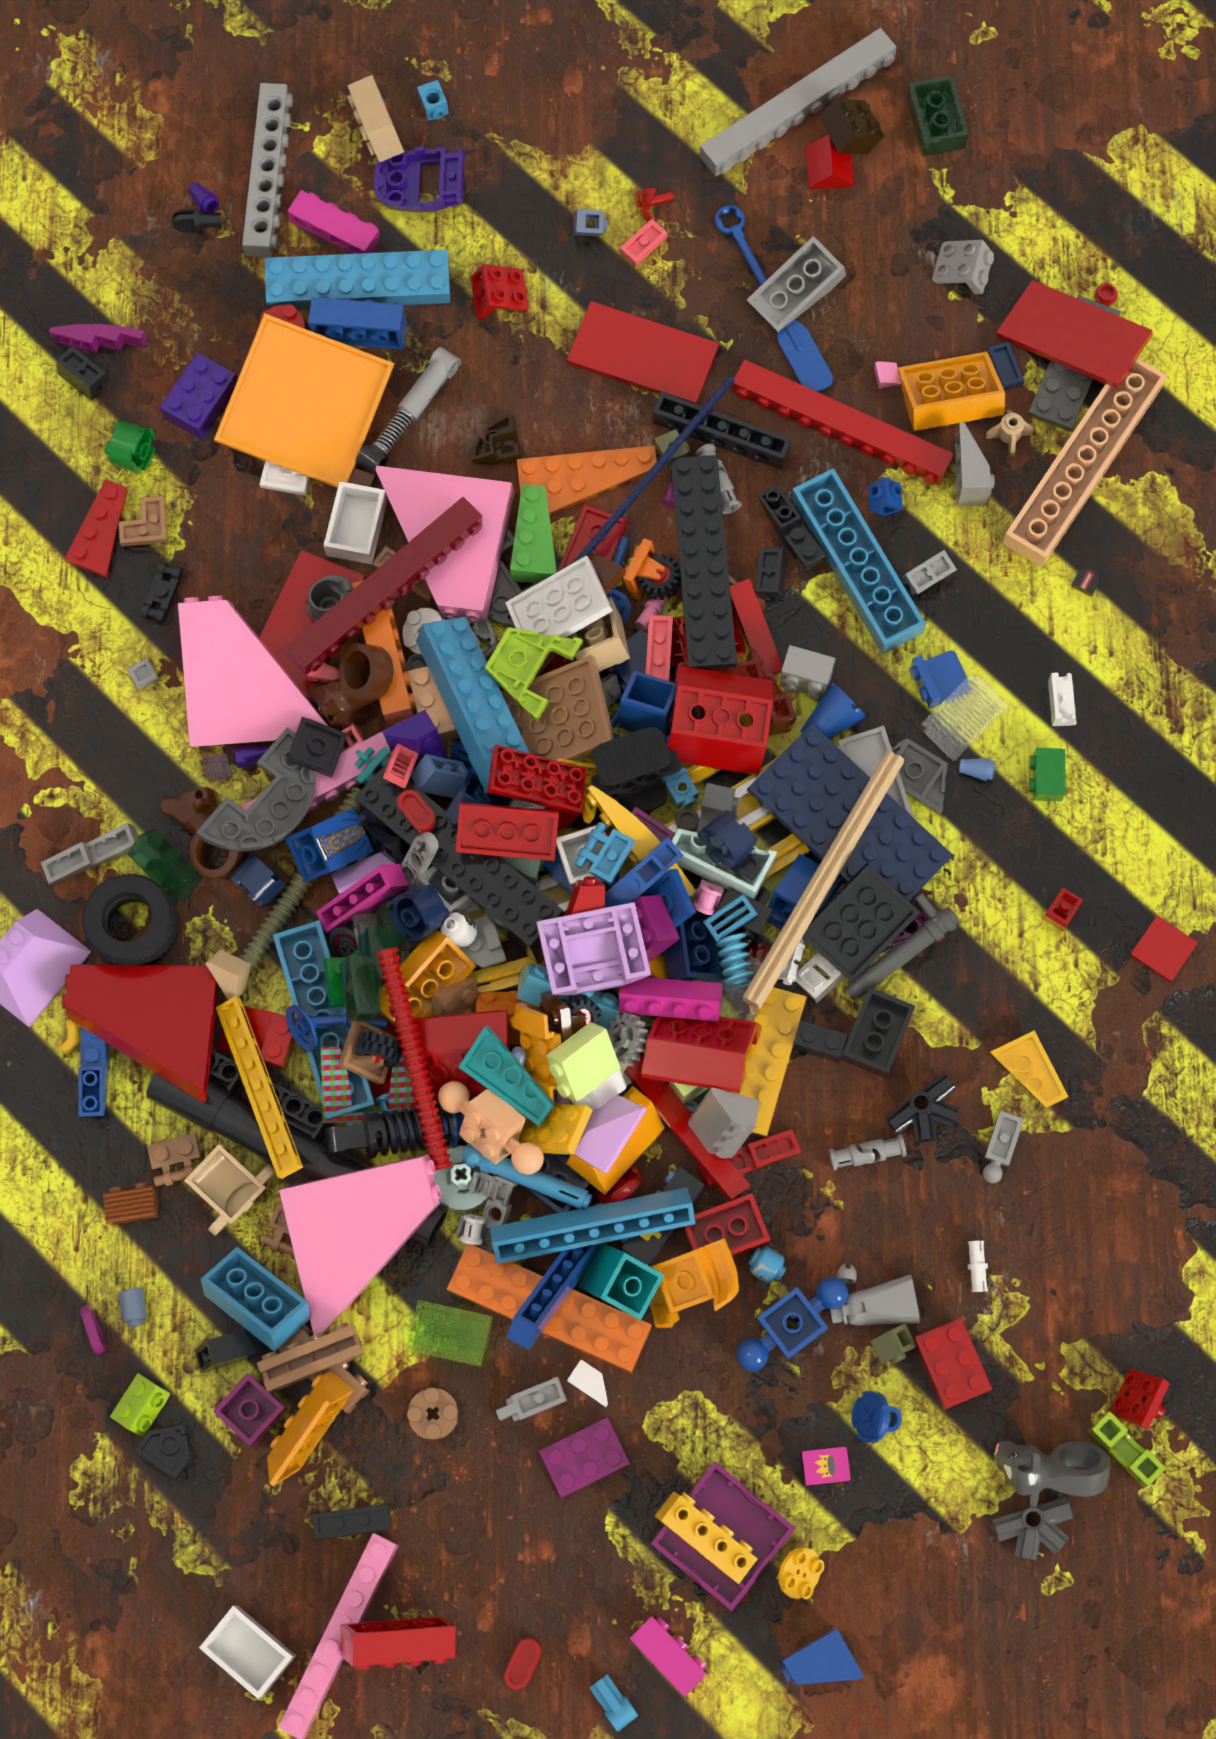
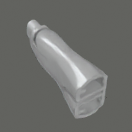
M911 1275L848 1295V1299L842 1307L830 1309L833 1324L844 1322V1325L849 1322V1324L856 1326L920 1323Z

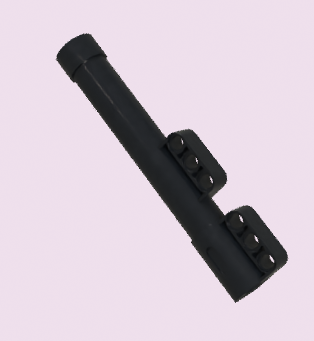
M212 1050L211 1060L215 1064L210 1067L206 1102H200L156 1073L154 1074L148 1086L146 1098L211 1133L216 1132L272 1162L251 1103L234 1095L242 1081L236 1062ZM229 1071L236 1073L235 1077L231 1079L225 1078L224 1075ZM272 1083L275 1093L279 1096V1104L303 1166L293 1174L310 1182L371 1168L343 1152L328 1154L327 1144L319 1140L327 1126V1123H323V1109L293 1092ZM292 1105H297L300 1107V1110L296 1113H291L288 1111V1108ZM315 1116L322 1119L318 1124H311L309 1122ZM440 1202L409 1239L428 1248L438 1234L447 1216L449 1206Z

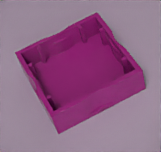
M714 1462L688 1496L696 1501L693 1505L696 1509L701 1511L704 1508L715 1517L712 1522L718 1527L723 1524L734 1533L732 1538L739 1543L743 1540L754 1549L751 1554L757 1560L739 1584L733 1581L666 1525L655 1537L651 1545L732 1611L796 1527L746 1489L740 1481L718 1463Z

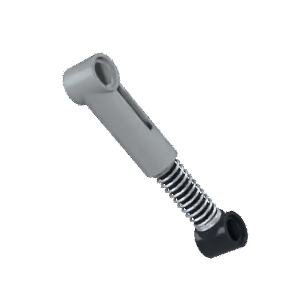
M443 347L437 348L427 368L398 405L395 416L392 417L388 426H385L376 442L370 445L366 444L361 449L356 458V464L375 476L378 475L376 466H386L388 461L387 455L390 452L389 449H392L391 446L397 443L396 439L398 440V436L404 433L403 430H406L408 424H411V421L417 420L447 378H451L456 373L461 363L459 357Z

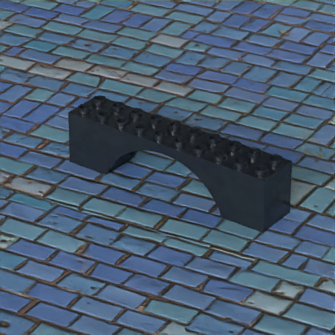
M386 764L354 797L364 815L374 824H379L385 832H390L392 836H399L402 841V847L410 849L414 839L422 833L416 831L400 811L397 799L406 790L418 792L437 818V824L430 833L436 837L439 847L430 864L458 887L494 923L506 938L539 965L543 961L544 955L536 922L565 916L563 909L501 857L456 852L458 826L448 820V817L445 816V810L409 780L404 789L384 779L383 775Z

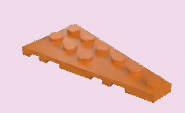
M655 445L517 459L520 496L522 484L545 486L549 516L556 511L568 509L596 497L603 491L615 489L618 485L629 480L634 481L657 471Z

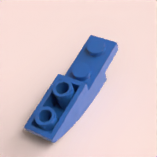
M668 837L665 838L605 892V908L632 903L684 855Z
M82 1027L81 1067H79V1117L104 1116L108 1087L109 1045Z

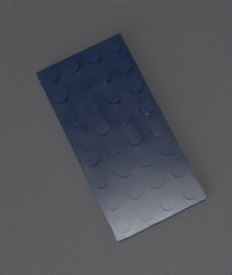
M811 724L747 788V791L822 861L870 777L817 727ZM886 793L838 877L847 883L868 862L910 901L949 861L953 854Z

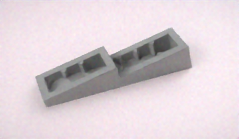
M126 823L88 843L81 842L41 862L48 883L52 885L140 849L143 845L135 826Z

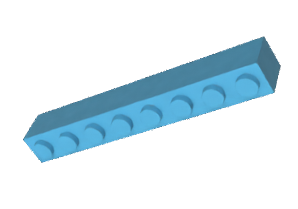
M686 1187L592 1206L587 1209L582 1208L490 1227L496 1263L500 1264L696 1223L691 1197Z

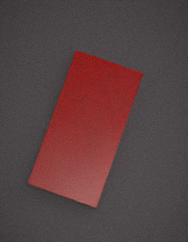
M1032 280L996 334L997 338L1009 341L1011 344L1117 389L1153 336V330Z
M591 301L567 358V364L659 395L663 392L697 405L718 352L719 343Z
M301 550L259 638L307 696V690L316 682L305 679L306 674L287 656L286 646L314 623L309 618L305 606L310 587L315 582L329 575L349 578L351 584L364 581L366 577L361 573Z

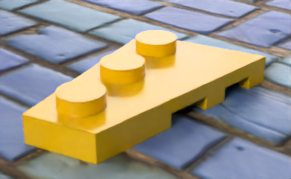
M1035 1030L990 1052L1045 1108L1068 1098Z

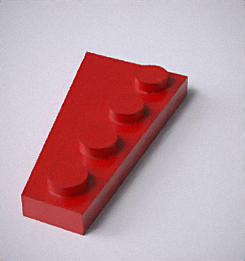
M105 479L64 558L66 562L108 579L109 566L114 554L113 548L119 532L118 526L122 518L128 492L126 487Z

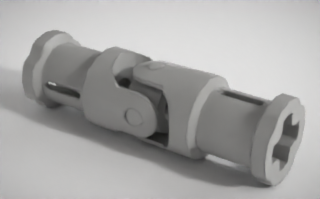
M706 444L699 448L695 454L696 456L716 455V447L714 444ZM718 459L723 514H730L738 510L742 504L735 497L733 484L728 478L723 462Z
M902 1134L894 1139L884 1141L877 1139L861 1144L849 1145V1148L835 1151L829 1149L833 1171L837 1170L838 1167L848 1165L855 1167L884 1161L887 1157L906 1156V1147Z

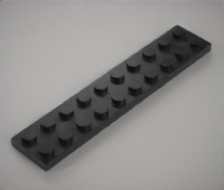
M717 455L671 458L688 667L704 670L737 667L718 458Z

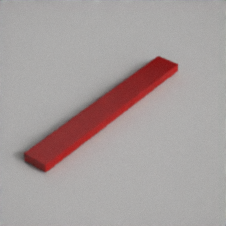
M640 1052V1060H634V1065L628 1066L624 1071L625 1075L644 1096L652 1101L658 1115L729 1201L736 1199L747 1191L751 1185L729 1158H720L716 1154L707 1152L688 1125V1120L692 1116L691 1112L665 1081L643 1078L641 1076L644 1055Z

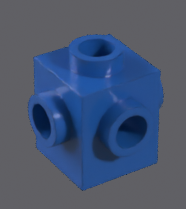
M882 477L877 482L868 485V500L871 512L885 517L903 510L900 483L891 480V478Z

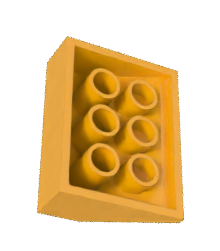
M988 352L898 367L906 408L914 431L1005 415V391Z
M330 1371L324 1375L319 1374L311 1385L314 1389L310 1395L306 1394L297 1406L300 1408L297 1414L289 1417L284 1424L286 1430L282 1436L278 1435L271 1443L270 1448H272V1451L267 1456L269 1484L273 1487L301 1469L355 1390L334 1372Z

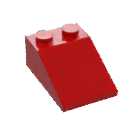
M244 1006L265 1065L286 1071L296 1042L288 1028L286 1016ZM223 1029L216 1050L233 1055Z

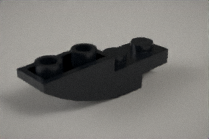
M778 484L757 495L766 515L793 558L798 559L806 571L826 561L825 553L803 525L801 516Z

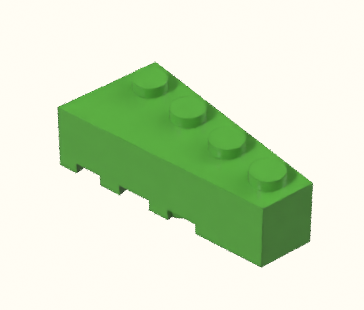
M522 484L510 566L511 581L538 584L557 573L545 486Z

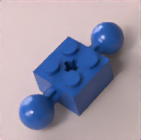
M837 1277L823 1279L817 1286L816 1296L809 1302L799 1288L796 1287L757 1317V1321L767 1334L759 1340L750 1338L740 1343L736 1351L739 1365L748 1371L760 1370L768 1361V1352L776 1346L785 1358L789 1360L828 1330V1326L818 1313L825 1308L838 1309L846 1303L848 1288L844 1281ZM787 1319H797L799 1321L797 1323L798 1329H788L786 1327L788 1324Z

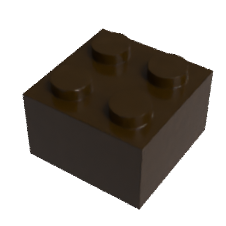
M834 99L819 115L838 153L868 154L885 137L879 122L874 118L871 108L865 100Z

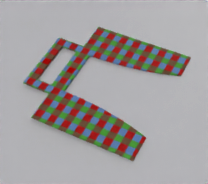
M340 1047L321 1048L323 1123L346 1122L347 1126L362 1123L363 1112H350L331 1119L326 1118L325 1113L327 1112L332 1113L351 1107L352 1100L347 1069L338 1066L342 1054ZM401 1055L398 1066L392 1067L389 1112L392 1110L400 1112L404 1108L410 1110V1108L417 1105L416 1101L412 1099L415 1096L414 1093L411 1094L413 1088L409 1086L411 1081L410 1078H407V1075H409L408 1071H405L407 1065L403 1063L404 1055Z

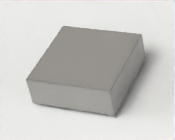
M148 658L127 668L138 691L159 680Z

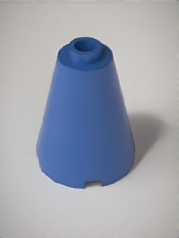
M832 683L800 732L803 733L813 724L831 740L864 720L866 716L859 707L856 708L853 701L837 685Z

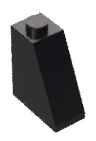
M245 1329L207 1339L194 1351L200 1373L203 1374L265 1354L270 1348Z

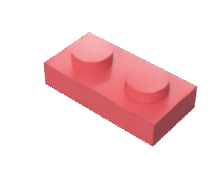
M651 219L620 247V253L637 266L668 238V233Z

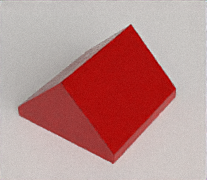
M829 135L805 147L809 189L854 187L851 153H838Z

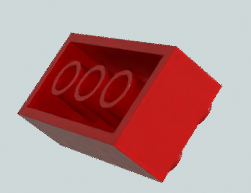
M442 1616L340 1624L341 1657L351 1666L355 1667L356 1670H368L371 1668V1665L379 1664L383 1668L396 1667V1663L406 1662V1665L417 1666L421 1665L422 1661L431 1660L432 1663L436 1664L446 1663L447 1659L455 1658V1625Z

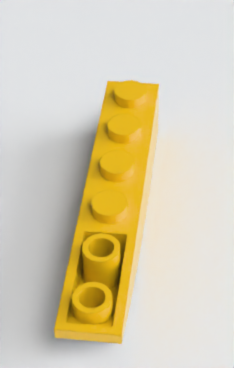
M593 785L585 788L588 793L585 797L592 807L597 806L602 814L599 817L607 827L611 826L612 829L635 840V844L627 856L634 866L661 843L639 819L613 798ZM675 863L670 869H678L690 897L696 890L678 864Z

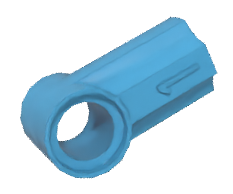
M608 1674L590 1687L593 1695L604 1708L605 1715L617 1732L639 1716L626 1696H622Z

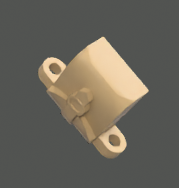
M218 1144L184 1181L220 1214L208 1229L214 1236H217L228 1223L232 1225L245 1210L247 1211L254 1204V1200L266 1189L264 1185L276 1172L268 1164L255 1178Z

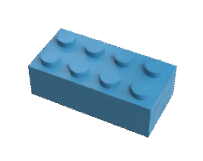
M238 1247L201 1278L204 1296L274 1352L311 1319L309 1305L304 1298Z

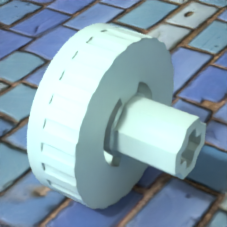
M458 1146L457 1148L447 1150V1154L451 1156L449 1157V1162L452 1161L453 1164L450 1165L451 1167L435 1171V1175H433L435 1185L438 1184L441 1191V1199L439 1201L448 1205L450 1210L456 1212L477 1210L485 1205L487 1199H489L481 1191L480 1193L472 1194L464 1191L470 1188L474 1172L480 1170L479 1167L475 1166L472 1168L461 1160L466 1146ZM457 1173H464L467 1179L465 1181L463 1179L458 1180Z

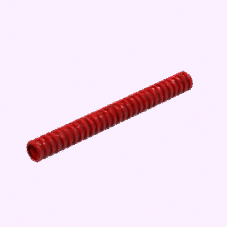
M392 947L378 951L376 957L380 959L378 964H381L382 967L380 968V972H383L382 980L385 979L383 985L388 990L385 992L386 995H389L387 1001L391 1002L389 1008L393 1010L391 1016L395 1018L393 1024L397 1026V1029H395V1032L399 1034L397 1040L401 1041L399 1048L403 1049L401 1055L405 1057L403 1063L407 1065L405 1071L409 1073L407 1075V1078H410L411 1081L409 1086L413 1088L411 1094L414 1093L415 1096L412 1099L417 1104L414 1107L419 1112L417 1113V1117L420 1116V1121L418 1122L422 1124L421 1132H424L422 1138L423 1140L426 1139L424 1144L425 1147H428L426 1154L430 1155L429 1160L434 1162L435 1171L451 1167L450 1165L453 1163L452 1161L449 1162V1157L451 1156L447 1154L449 1148L445 1146V1142H447L446 1138H443L445 1132L441 1131L443 1124L439 1123L441 1116L437 1115L439 1109L435 1107L437 1101L433 1099V1096H435V1093L431 1091L433 1085L429 1084L431 1078L427 1076L429 1070L425 1068L427 1062L423 1060L425 1055H422L421 1052L423 1050V1047H420L419 1044L421 1039L417 1037L420 1034L415 1029L418 1026L413 1021L416 1019L415 1016L412 1017L414 1011L410 1009L412 1004L411 1001H408L410 995L406 994L408 987L404 986L406 979L402 978L404 972L400 970L402 964L398 962L400 956L396 954L398 948Z

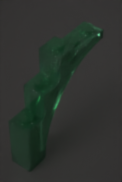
M392 899L385 900L376 909L378 926H370L358 936L360 954L349 955L339 965L347 1021H371L380 1014L379 994L383 972H380L382 967L381 964H378L380 959L376 957V953L380 950L396 948L403 940L410 937L407 934L405 936L400 934L392 922L390 911L393 910Z

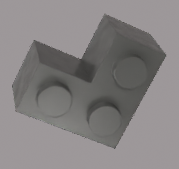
M707 783L696 833H699L702 828L725 810L737 814L739 798L735 797L736 789Z

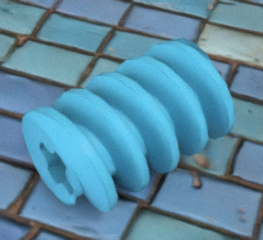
M745 933L724 937L716 944L718 948L723 949L718 953L719 957L725 958L720 962L721 967L727 968L723 970L722 975L729 977L724 981L725 986L744 987L751 983L748 977L752 976L754 972L746 971V968L752 965V962L744 961V958L748 957L750 952L742 951L743 948L748 946V943L740 941V939L747 936Z

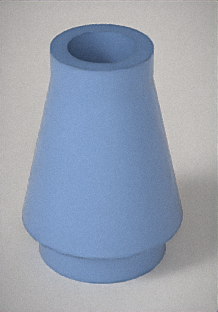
M990 758L961 759L959 773H964L983 781H987V779L993 780L995 761L990 760Z

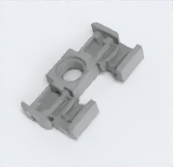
M480 1170L474 1172L468 1193H480L481 1191L489 1199H487L482 1216L486 1218V1223L483 1224L481 1232L483 1241L482 1244L475 1246L489 1253H494L490 1227L507 1224L512 1205L508 1204L513 1187L519 1184ZM493 1207L500 1209L502 1214L500 1220L492 1217L491 1211ZM466 1214L461 1215L456 1237H460L464 1233L465 1221L463 1218Z

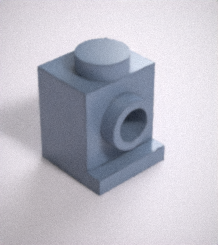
M577 209L574 213L573 236L601 237L603 231H607L608 223L607 217H604V211ZM592 221L594 227L588 228L586 222Z

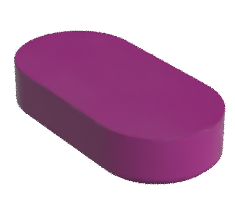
M90 1304L81 1307L80 1314L90 1344L95 1354L103 1353L106 1351V1344L95 1312Z

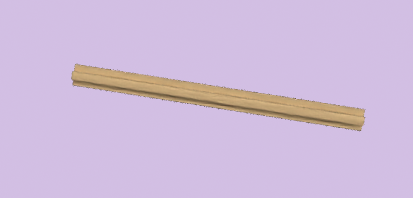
M889 750L885 752L744 993L743 1000L746 1003L761 1009L902 767L904 759L900 755H895Z

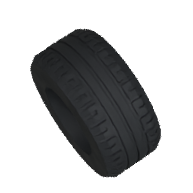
M131 873L116 875V877H110L109 880L107 879L104 883H100L96 890L91 892L92 894L86 900V905H84V911L82 912V929L91 948L105 962L124 966L151 965L156 963L157 960H161L165 953L170 951L169 949L172 948V944L175 942V938H177L179 917L171 897L156 881L151 878L149 879L147 876L144 877L143 875ZM142 902L146 904L152 912L151 925L146 933L133 941L122 942L116 940L109 930L110 920L114 912L126 903Z

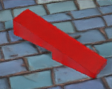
M750 579L731 585V604L744 632V639L761 679L780 673L783 665Z
M791 1129L739 1148L733 1158H729V1160L744 1175L799 1154L801 1150ZM698 1164L696 1167L702 1183L705 1184L704 1188L707 1189L715 1186L716 1184Z

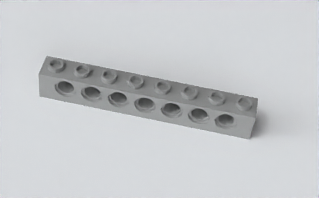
M260 83L242 243L246 256L273 257V249H277L278 237L275 235V230L280 226V216L277 214L278 208L282 207V195L279 193L280 188L284 187V174H282V167H286L284 147H288L289 143L286 128L290 127L291 115L288 113L289 107L293 106V95L289 93L287 84ZM264 189H270L269 191L263 192ZM262 209H268L265 212H260ZM261 229H266L264 232H258Z

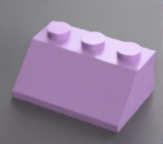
M379 852L371 857L370 855H365L359 858L357 863L350 866L340 867L331 876L340 895L380 865L395 863Z

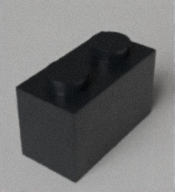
M800 1020L792 1049L839 1063L848 1034Z

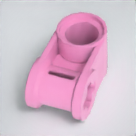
M702 879L694 898V909L704 914L713 915L725 888Z

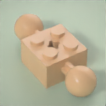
M457 1081L447 1082L440 1088L438 1102L441 1108L449 1113L461 1112L465 1115L459 1135L476 1148L485 1158L496 1165L512 1154L511 1161L513 1167L524 1175L534 1174L542 1167L544 1156L540 1147L531 1142H518L526 1118L489 1089H486L470 1101V1093L467 1087Z

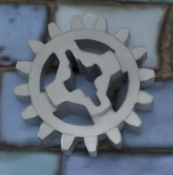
M624 1012L623 1015H616V1021L611 1019L609 1021L611 1026L606 1028L620 1067L626 1068L627 1065L633 1066L634 1060H640V1052L645 1053L643 1044L647 1043V1039H644V1036L648 1033V1030L643 1029L646 1023L640 1021L639 1016Z

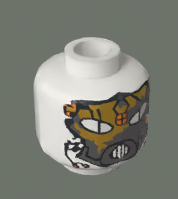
M454 912L449 914V917L444 921V924L441 926V933L448 936L457 947L463 948L474 941L477 935V926L465 914Z

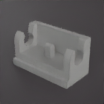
M945 550L906 573L900 579L903 584L909 585L911 589L909 592L914 595L929 588L957 569Z

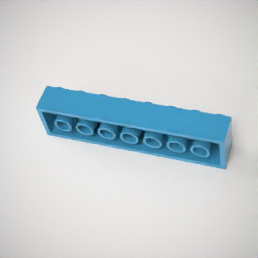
M448 250L265 258L266 303L268 309L277 305L290 304L297 310H306L311 307L312 297L319 298L320 296L340 300L343 298H350L354 301L373 300L377 303L396 302L400 305L451 303Z
M834 468L793 488L791 496L793 504L813 538L825 553L826 560L880 652L884 654L923 634L926 626L924 619Z
M466 617L424 623L416 640L417 645L485 794H492L487 792L494 745L529 753L496 681L485 671L487 661Z
M320 920L273 934L293 1005L299 1006L308 1016L312 1017L344 1015L345 1012L348 1013L347 1007L330 1008L323 961L326 958H332ZM343 1025L317 1026L315 1029L317 1046L314 1050L307 1051L322 1105L321 1048L340 1047L342 1052L350 1030L349 1025L347 1027ZM347 1070L352 1106L332 1113L327 1112L325 1113L326 1118L331 1119L350 1112L358 1113L376 1110L377 1106L369 1080Z

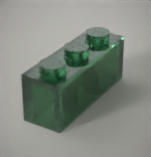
M155 828L140 834L127 854L151 879L163 887L175 904L190 898L203 879L195 868Z

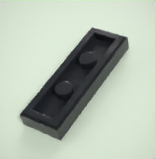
M389 1504L312 1514L315 1540L392 1530Z

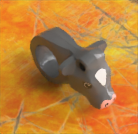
M1001 1441L997 1444L994 1453L995 1463L1003 1469L1008 1484L1014 1487L1017 1494L1023 1496L1030 1495V1507L1037 1506L1039 1494L1045 1488L1074 1496L1089 1497L1103 1492L1109 1483L1111 1460L1102 1448L1089 1442L1069 1441L1059 1444L1049 1454H1044L1033 1445L1023 1446L1016 1445L1011 1441ZM1073 1466H1079V1467H1084V1468H1088V1469H1087V1470H1079V1469H1075V1468H1071V1467H1073Z

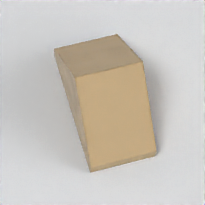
M223 950L217 951L205 964L228 1000L234 996L240 997L247 988L251 964Z

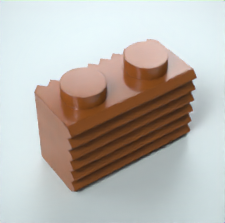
M148 1182L134 1184V1189L124 1190L123 1186L109 1188L108 1193H103L105 1221L109 1225L159 1218L156 1188L149 1186Z

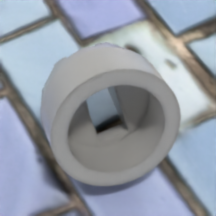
M843 1264L838 1268L836 1277L844 1281L845 1284H854L857 1279V1271L853 1265H850L849 1269L846 1268V1264Z

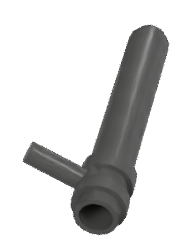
M923 893L916 896V902L929 919L924 922L921 928L866 968L853 982L849 981L847 983L848 986L845 987L849 996L853 1000L861 998L868 992L869 987L874 988L932 943L942 940L945 937L944 934L949 930L950 932L954 931L960 920L948 906L945 910L942 908L937 912Z

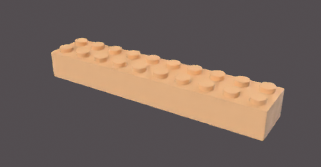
M1137 358L1117 389L1107 384L1104 386L1006 532L1003 545L1042 568L1163 387L1167 377L1166 374Z

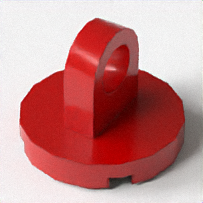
M632 1165L606 1195L596 1189L595 1194L600 1203L607 1204L634 1198L631 1193L641 1183L642 1175L640 1171Z

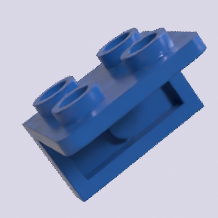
M951 650L925 661L922 655L913 658L909 671L912 679L917 681L921 699L923 702L926 701L929 709L971 692L972 687L955 651Z

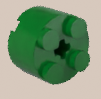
M116 421L111 440L107 441L104 452L109 455L111 465L141 473L140 470H146L153 458L155 447H151V442L155 440V433L151 428L127 421Z

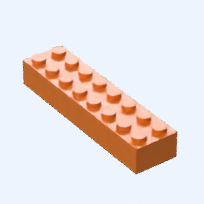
M467 1244L447 1290L456 1296L513 1321L514 1315L543 1276L512 1262L497 1264L494 1254ZM572 1290L541 1334L632 1374L651 1331L652 1324Z

